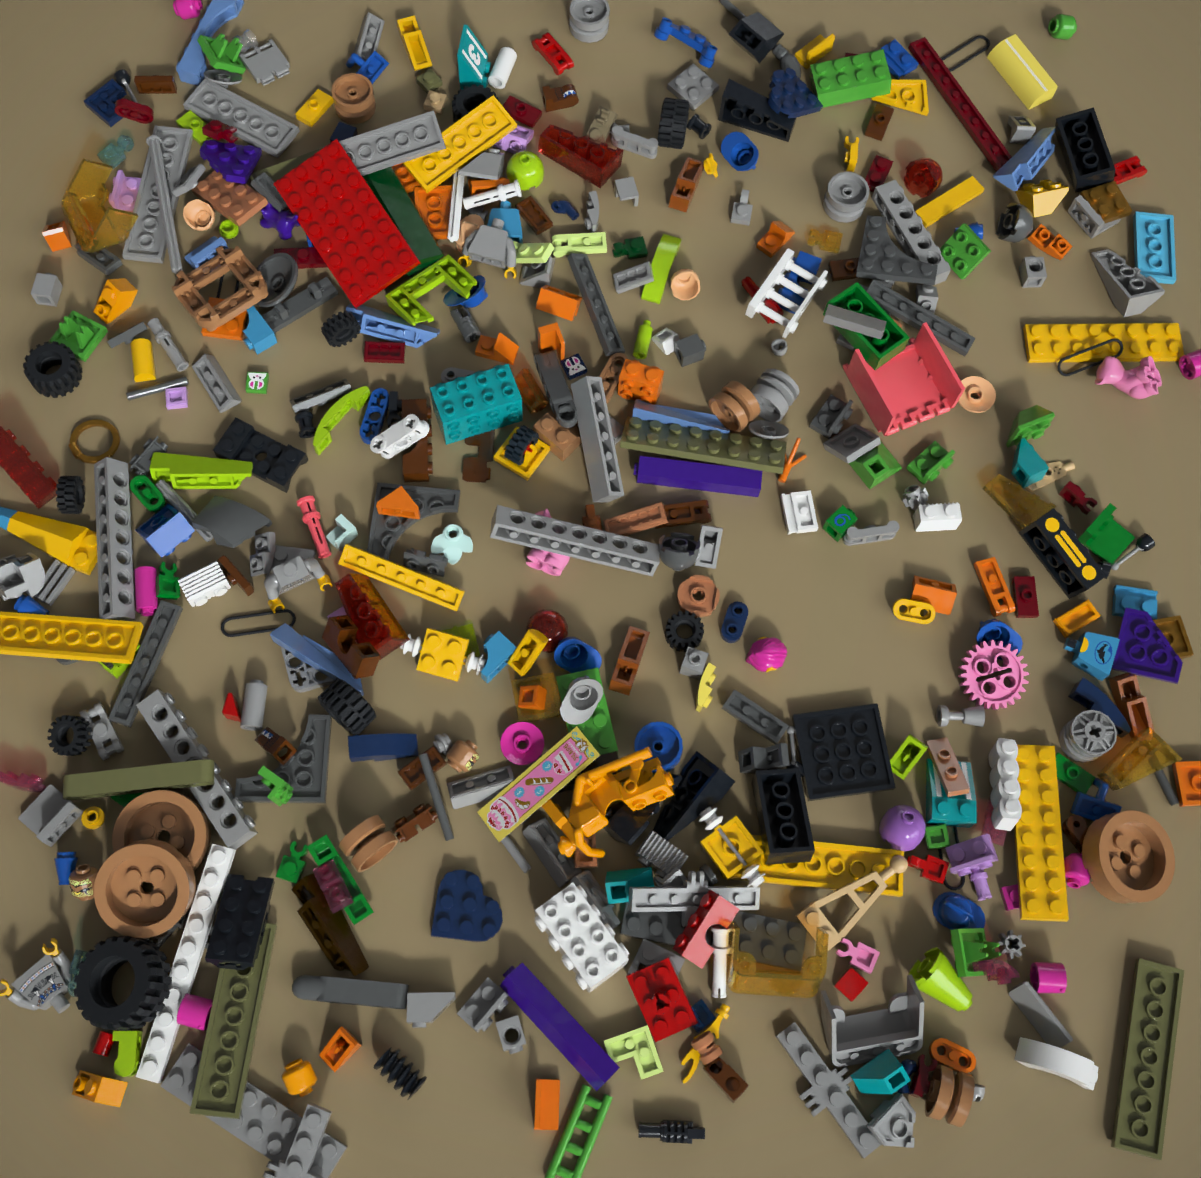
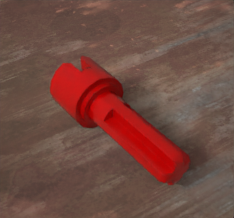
M749 276L741 281L744 289L753 298L759 287ZM766 298L764 300L765 306L783 316V310L773 299ZM760 312L761 316L765 319V321L768 324L776 323V321Z

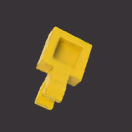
M846 136L844 147L848 151H845L844 163H847L846 171L854 172L858 159L859 138L856 137L855 142L851 143L848 140L849 136Z

